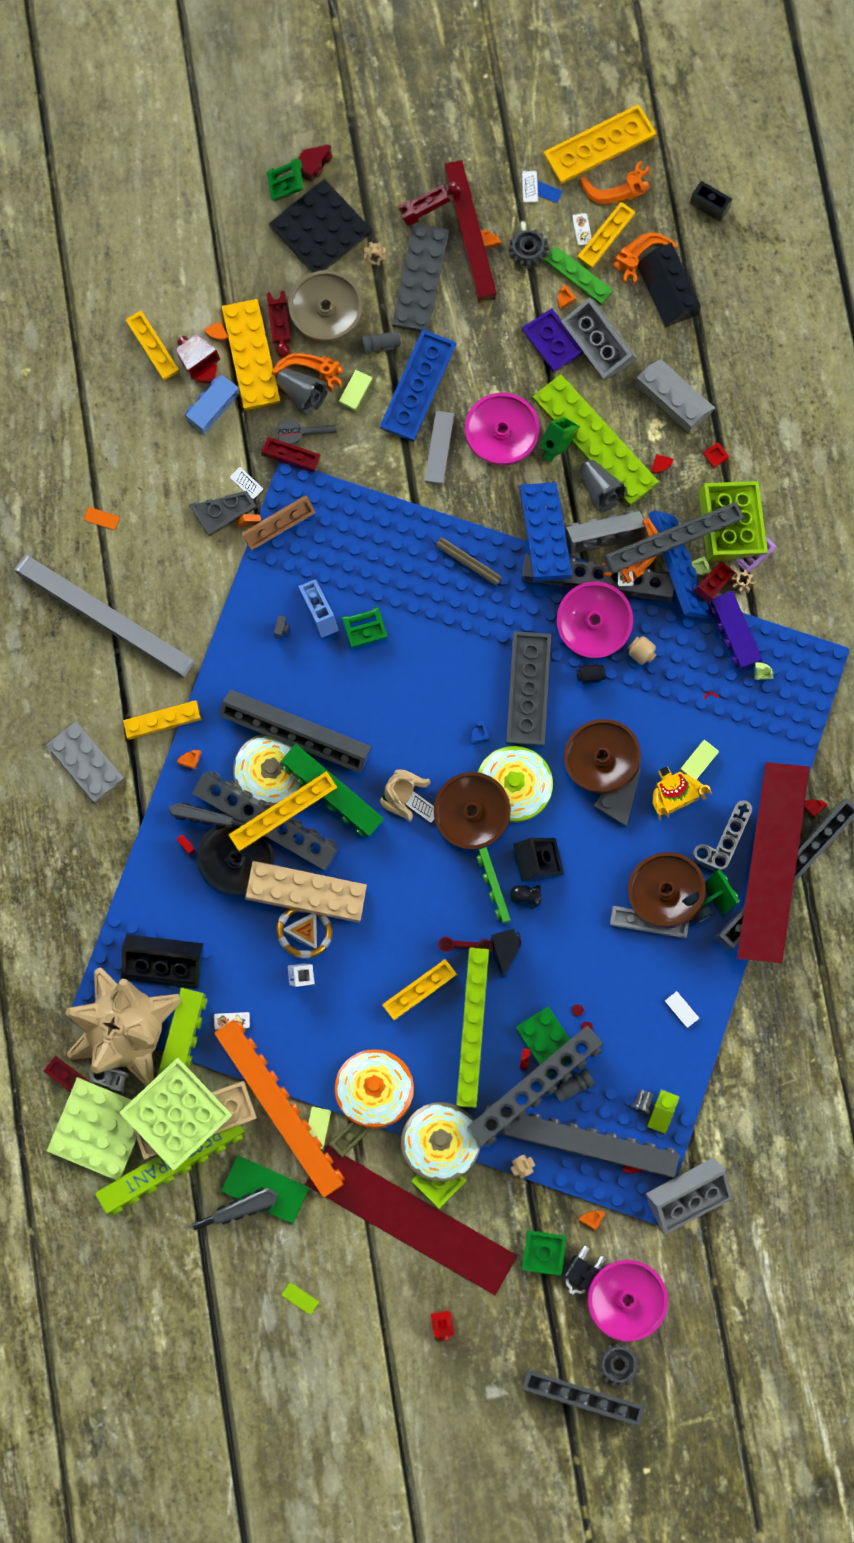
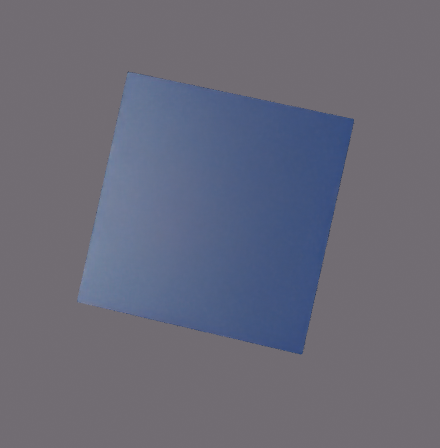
M279 462L259 513L261 521L305 495L309 498L316 513L252 551L248 545L246 547L188 702L195 700L198 702L202 720L178 726L72 1007L93 1004L96 1001L94 970L101 967L117 984L121 980L122 946L126 934L204 943L199 988L128 980L148 997L179 994L181 988L201 992L206 995L205 998L208 999L207 1005L200 1015L203 1018L202 1024L195 1033V1036L198 1037L197 1043L190 1052V1056H193L191 1063L246 1081L214 1034V1032L219 1030L215 1029L214 1014L249 1012L250 1027L245 1028L246 1032H244V1035L247 1039L252 1038L257 1046L254 1050L258 1056L260 1054L264 1056L268 1062L265 1065L269 1072L273 1070L279 1080L276 1082L280 1088L284 1087L290 1097L345 1116L340 1110L335 1096V1081L339 1070L349 1058L362 1051H387L400 1058L406 1064L414 1084L412 1103L405 1115L394 1124L380 1128L402 1136L407 1120L421 1107L438 1102L457 1105L469 949L453 948L449 952H443L438 946L439 940L444 936H448L453 941L479 942L481 939L491 941V935L514 928L515 933L519 932L522 944L506 978L501 977L493 950L488 956L476 1108H460L465 1110L475 1121L486 1111L487 1105L495 1104L539 1067L538 1062L530 1052L527 1070H519L523 1048H529L515 1027L549 1006L570 1040L581 1031V1025L584 1022H590L593 1025L592 1031L603 1042L602 1051L595 1058L589 1057L586 1060L587 1064L581 1070L586 1068L596 1085L591 1088L587 1087L586 1091L582 1090L560 1103L555 1093H552L550 1096L546 1094L541 1098L542 1102L536 1108L530 1107L526 1111L527 1115L529 1116L530 1113L541 1115V1119L547 1121L549 1118L560 1120V1124L567 1126L568 1123L580 1125L579 1129L587 1130V1128L597 1129L599 1134L603 1135L613 1133L618 1135V1139L626 1140V1137L638 1140V1144L645 1145V1142L657 1145L656 1148L662 1150L665 1147L675 1149L676 1153L680 1154L675 1178L678 1177L748 963L746 959H737L739 944L728 952L714 938L745 905L766 762L810 766V773L849 654V648L743 613L762 657L761 663L767 664L772 668L774 677L773 679L754 680L755 666L739 672L737 667L733 666L731 661L732 654L730 650H726L723 642L725 640L723 633L720 634L716 627V623H718L716 617L711 615L706 619L684 615L676 590H673L671 603L625 596L633 613L632 631L626 643L611 655L601 658L584 657L567 647L561 639L557 628L559 606L566 594L573 588L521 581L525 554H529L528 542L526 540L318 471L312 473ZM442 537L499 574L502 577L500 583L494 585L439 549L436 546L437 541ZM569 555V558L577 559L578 562H585V561H586V560H583V559H580V558H577V557H574V556ZM582 571L575 572V575L578 577L585 575ZM599 573L593 575L597 580L603 579V576ZM614 576L612 578L613 581L618 582V576ZM315 579L334 614L339 630L322 638L298 587ZM636 579L633 581V584L639 585L641 582ZM652 582L650 583L653 588L660 586ZM378 606L388 639L351 649L342 616L347 615L349 617L373 610L374 607ZM278 616L286 617L287 624H289L288 633L283 635L282 640L275 639L274 637ZM373 617L370 619L352 623L350 625L352 628L355 626L376 621V618ZM513 631L551 634L544 746L506 744ZM644 636L656 646L654 652L656 656L650 664L647 661L644 664H639L629 656L630 650L628 647L636 637ZM592 664L604 666L605 680H601L600 683L582 685V682H578L577 670H580V666ZM230 690L372 746L368 761L361 773L307 752L384 818L369 838L359 836L354 831L356 828L351 824H345L340 819L341 815L336 811L334 813L325 806L326 803L322 799L290 819L301 821L304 827L317 830L320 836L325 839L330 838L334 840L336 845L340 847L328 869H321L268 838L273 847L275 866L367 885L360 923L328 917L333 931L331 943L322 954L313 958L295 957L285 951L278 941L276 934L277 922L282 913L289 908L246 900V896L232 897L223 895L213 890L203 880L197 867V850L204 835L216 825L190 822L187 819L179 820L172 817L169 811V806L188 803L193 807L199 806L204 808V810H213L219 814H226L192 793L201 775L207 771H214L220 775L221 779L235 783L233 765L238 751L247 741L262 734L219 716L222 702ZM710 691L720 696L716 698L712 694H709L706 699L703 698L705 694ZM598 719L615 720L626 725L638 739L641 748V770L627 827L594 808L601 794L591 793L577 786L566 770L564 763L566 744L571 735L587 722ZM484 720L490 739L471 745V733L474 727ZM703 740L707 741L719 753L697 780L703 785H708L712 795L705 793L706 799L703 800L699 794L697 801L669 814V818L661 815L662 820H659L652 804L653 791L656 788V784L662 781L658 771L668 766L672 775L682 772L680 769ZM509 746L528 748L540 755L547 763L553 779L552 794L547 806L540 814L530 820L518 823L509 822L504 834L495 843L487 847L511 920L510 924L503 926L501 921H497L494 912L497 910L495 903H491L488 892H491L489 884L485 885L482 875L485 871L483 866L479 867L476 856L479 855V849H464L453 845L440 833L435 819L430 823L407 805L405 806L413 813L411 822L382 807L380 799L384 795L385 786L395 770H406L422 779H429L431 783L427 787L414 786L413 791L434 806L439 790L449 779L465 772H478L483 761L498 749ZM192 750L202 752L196 770L177 764L180 756ZM214 786V791L220 795V788ZM231 795L232 803L237 804V798ZM743 800L751 804L752 813L726 870L722 872L726 875L729 885L737 893L740 901L727 915L723 916L715 902L708 904L713 909L714 914L698 924H694L690 920L686 939L609 926L613 906L632 909L628 897V883L632 872L639 863L649 856L662 852L678 853L693 861L692 855L698 845L704 844L716 849L735 805ZM247 805L248 812L253 814V807ZM741 808L740 813L738 815L739 819L742 818L745 812L744 808ZM281 824V831L286 833L287 827L284 824ZM730 825V829L733 832L740 831L738 825ZM182 834L196 850V853L191 857L176 840ZM297 834V840L303 842V836ZM528 838H556L564 875L539 881L522 882L513 844ZM725 841L722 843L725 849L732 848L730 842ZM314 843V850L320 852V846ZM704 851L697 852L699 858L705 859L707 857ZM722 859L715 860L717 866L722 867L725 865ZM696 864L700 868L705 881L714 873ZM515 885H528L530 888L540 885L541 904L534 909H531V903L514 904L510 898V891ZM707 889L705 900L711 897ZM297 912L292 914L286 921L284 928L312 913ZM316 916L318 948L325 938V927ZM284 933L285 938L293 948L307 951L314 950ZM446 959L457 976L393 1021L382 1004ZM303 963L313 965L314 984L297 987L289 984L288 965ZM676 991L699 1017L688 1028L665 1002ZM579 1004L584 1008L581 1016H575L572 1013L574 1005ZM175 1010L162 1023V1031L155 1049L164 1053ZM578 1046L576 1048L579 1054H585L587 1052L586 1048L583 1046ZM575 1069L571 1073V1078L575 1077L576 1073L580 1074L581 1070L578 1071L577 1069ZM554 1073L547 1078L553 1080L557 1075ZM533 1084L531 1089L534 1092H540L542 1087L539 1084ZM639 1090L653 1094L649 1115H642L630 1109L631 1105L635 1102ZM661 1090L680 1097L666 1134L647 1127ZM523 1096L516 1098V1102L519 1105L527 1103L526 1098ZM501 1135L496 1136L497 1140L491 1146L485 1145L483 1148L480 1146L476 1160L477 1163L513 1175L510 1169L514 1166L512 1161L525 1154L526 1158H532L535 1166L532 1167L534 1173L523 1179L659 1226L649 1207L646 1193L672 1180L670 1178L646 1172L628 1174L622 1171L623 1166Z

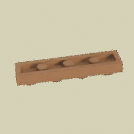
M305 495L241 534L252 551L316 512L309 498Z

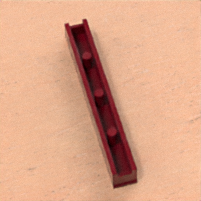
M463 161L445 163V176L448 186L453 181H457L462 185V192L459 195L450 196L477 301L482 303L483 300L487 299L495 300L497 293Z

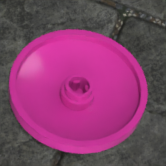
M494 393L481 398L472 406L466 418L465 437L470 449L478 458L492 465L507 466L524 460L534 450L539 439L540 425L535 410L526 400L511 393Z
M587 582L576 586L566 594L558 609L557 628L561 639L573 652L584 657L601 658L613 654L626 643L632 631L633 613L629 601L621 591L607 583Z
M620 1260L608 1264L596 1274L588 1290L587 1303L593 1322L604 1334L620 1341H636L651 1335L661 1325L668 1308V1294L663 1280L650 1266L635 1260Z

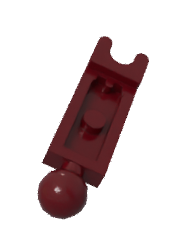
M453 181L447 189L444 185H441L411 202L408 200L400 204L398 209L402 213L401 217L405 224L410 226L418 222V218L451 201L449 196L459 195L462 192V185L457 181Z
M282 290L280 292V298L277 300L272 298L270 292H267L272 343H278L275 348L276 354L284 357L290 352V347L286 342L291 341L285 291Z

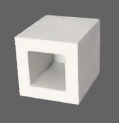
M312 964L288 965L290 985L297 987L314 984Z

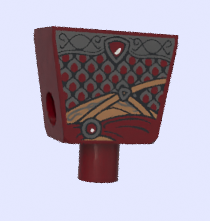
M194 335L190 339L186 336H181L177 341L179 347L176 349V352L192 380L221 360L216 348L198 335Z

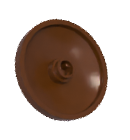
M598 719L580 726L571 735L565 747L564 763L570 778L577 786L591 793L608 794L624 788L634 779L641 764V748L635 734L626 725L615 720Z
M465 772L449 779L439 790L434 803V819L438 830L450 843L464 849H481L495 843L506 831L511 818V803L506 790L497 780L479 772Z
M662 852L649 856L637 865L629 879L628 897L632 909L645 923L658 928H675L689 922L698 914L705 901L706 883L700 868L691 859L678 853ZM698 891L699 900L696 903L686 906L682 902L684 898Z

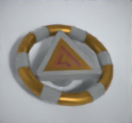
M287 909L283 912L277 922L276 934L280 945L285 951L298 958H313L322 954L328 948L332 940L333 931L327 916L312 913L284 928L286 921L292 914L303 911ZM316 916L325 927V938L318 948ZM284 933L314 950L307 951L293 948L288 943Z

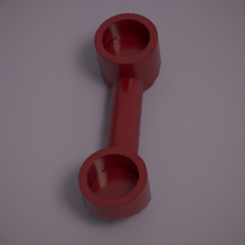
M444 936L438 942V946L443 952H449L453 948L489 949L490 954L493 950L492 943L487 939H481L479 942L453 941L450 937Z

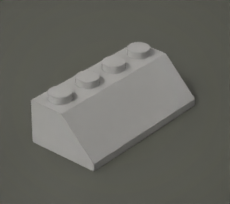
M588 298L561 321L603 379L624 370L638 359L597 302L591 298Z
M661 359L650 364L636 379L635 386L689 434L715 409L713 405Z
M627 511L620 516L609 515L602 520L591 519L584 524L573 523L569 525V527H566L565 534L570 553H579L644 538L646 529L643 525V517L640 511Z
M715 1158L646 1193L649 1207L664 1235L733 1199L726 1170Z

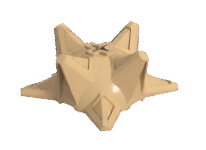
M100 967L94 970L96 1001L93 1004L70 1007L66 1010L65 1014L85 1031L67 1052L69 1060L92 1058L91 1071L96 1074L117 1067H127L147 1087L154 1080L152 1053L156 1049L162 1031V1023L182 1000L179 994L148 997L126 979H121L117 984Z

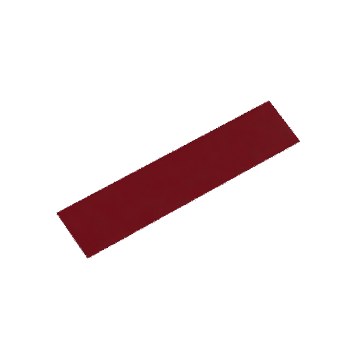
M766 762L737 959L783 963L810 766Z
M327 1145L323 1153L330 1155L334 1161L331 1164L335 1171L339 1169L345 1179L342 1180L344 1185L326 1198L496 1295L518 1255L349 1157L344 1156L342 1158L333 1148ZM309 1177L305 1185L321 1194Z

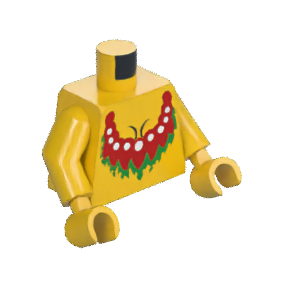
M667 766L658 771L662 781L656 784V788L653 791L652 804L658 814V819L662 820L661 815L669 818V814L697 801L699 794L705 800L704 794L710 793L712 795V792L708 785H703L688 774L678 772L672 775Z

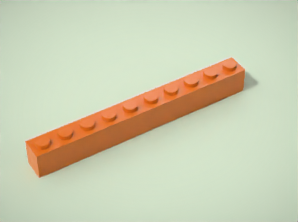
M233 1019L214 1032V1034L323 1198L327 1197L344 1185L342 1182L345 1179L339 1169L334 1170L331 1165L334 1161L328 1153L324 1154L320 1149L323 1146L317 1136L312 1137L309 1132L312 1128L306 1120L302 1121L298 1116L301 1113L295 1103L290 1104L287 1099L290 1095L284 1087L280 1088L276 1083L279 1080L273 1070L268 1071L265 1066L268 1062L262 1054L258 1056L254 1050L257 1046L252 1038L247 1039L244 1035L246 1029L240 1021L236 1023Z

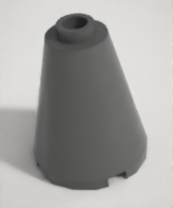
M287 368L280 370L276 376V382L280 388L305 414H312L313 412L311 411L314 408L318 410L325 401L328 393L325 390L326 386L328 387L325 381Z
M586 460L582 463L580 473L594 508L597 511L600 509L601 512L617 506L620 497L622 496L624 499L626 496L627 487L595 460Z

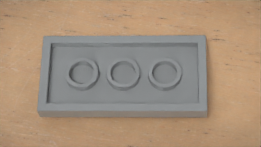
M77 721L47 744L50 751L94 803L125 780Z

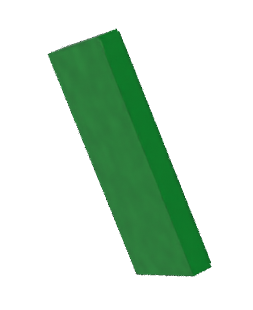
M237 1155L221 1192L241 1200L243 1196L247 1194L253 1195L256 1190L262 1187L265 1189L270 1188L277 1192L278 1196L275 1205L265 1212L294 1224L310 1187Z

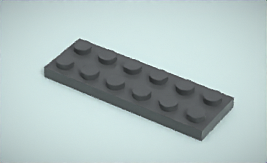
M417 223L413 224L392 327L421 332L423 329L429 332L450 229Z
M513 631L506 744L545 745L551 634Z

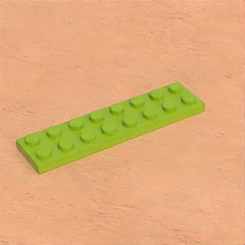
M562 374L533 396L532 399L552 421L567 417L580 426L571 442L587 460L598 462L627 487L624 501L629 506H632L659 483L653 474Z

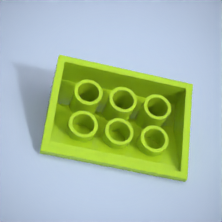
M759 481L704 483L698 491L701 515L737 502L744 516L742 521L704 536L707 562L730 561L767 554L768 549Z

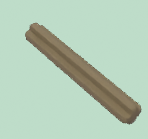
M441 537L437 541L436 546L492 584L498 585L502 577L446 539Z

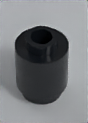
M598 664L580 666V670H577L578 682H582V685L600 683L601 680H605L604 666Z

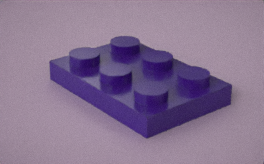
M551 308L522 327V331L553 373L584 354V352L563 325L562 320Z

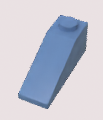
M316 579L298 586L321 638L339 631L334 614Z

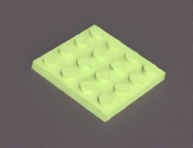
M178 1057L119 1112L173 1171L233 1116Z
M77 1077L47 1152L112 1179H120L137 1142L133 1127L119 1113L132 1099Z

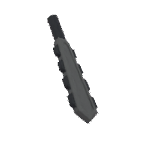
M176 803L169 806L172 817L179 820L187 819L190 822H202L205 825L213 824L221 828H240L247 823L229 817L228 814L204 810V808L199 806L193 807L188 803Z
M262 1187L256 1190L253 1195L247 1194L240 1201L234 1200L230 1202L227 1207L224 1205L218 1207L212 1216L192 1223L193 1229L198 1230L213 1223L227 1224L230 1223L231 1219L239 1220L246 1214L251 1216L257 1214L258 1210H269L275 1205L278 1193L270 1188L265 1189Z

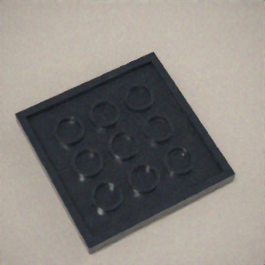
M325 178L269 223L271 229L312 273L327 270L372 233L369 225Z

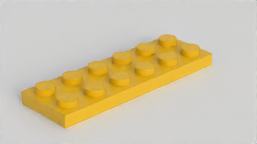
M638 104L544 151L543 155L560 184H563L656 137L657 133Z
M258 299L222 306L244 411L280 404L276 379L272 374L273 366Z

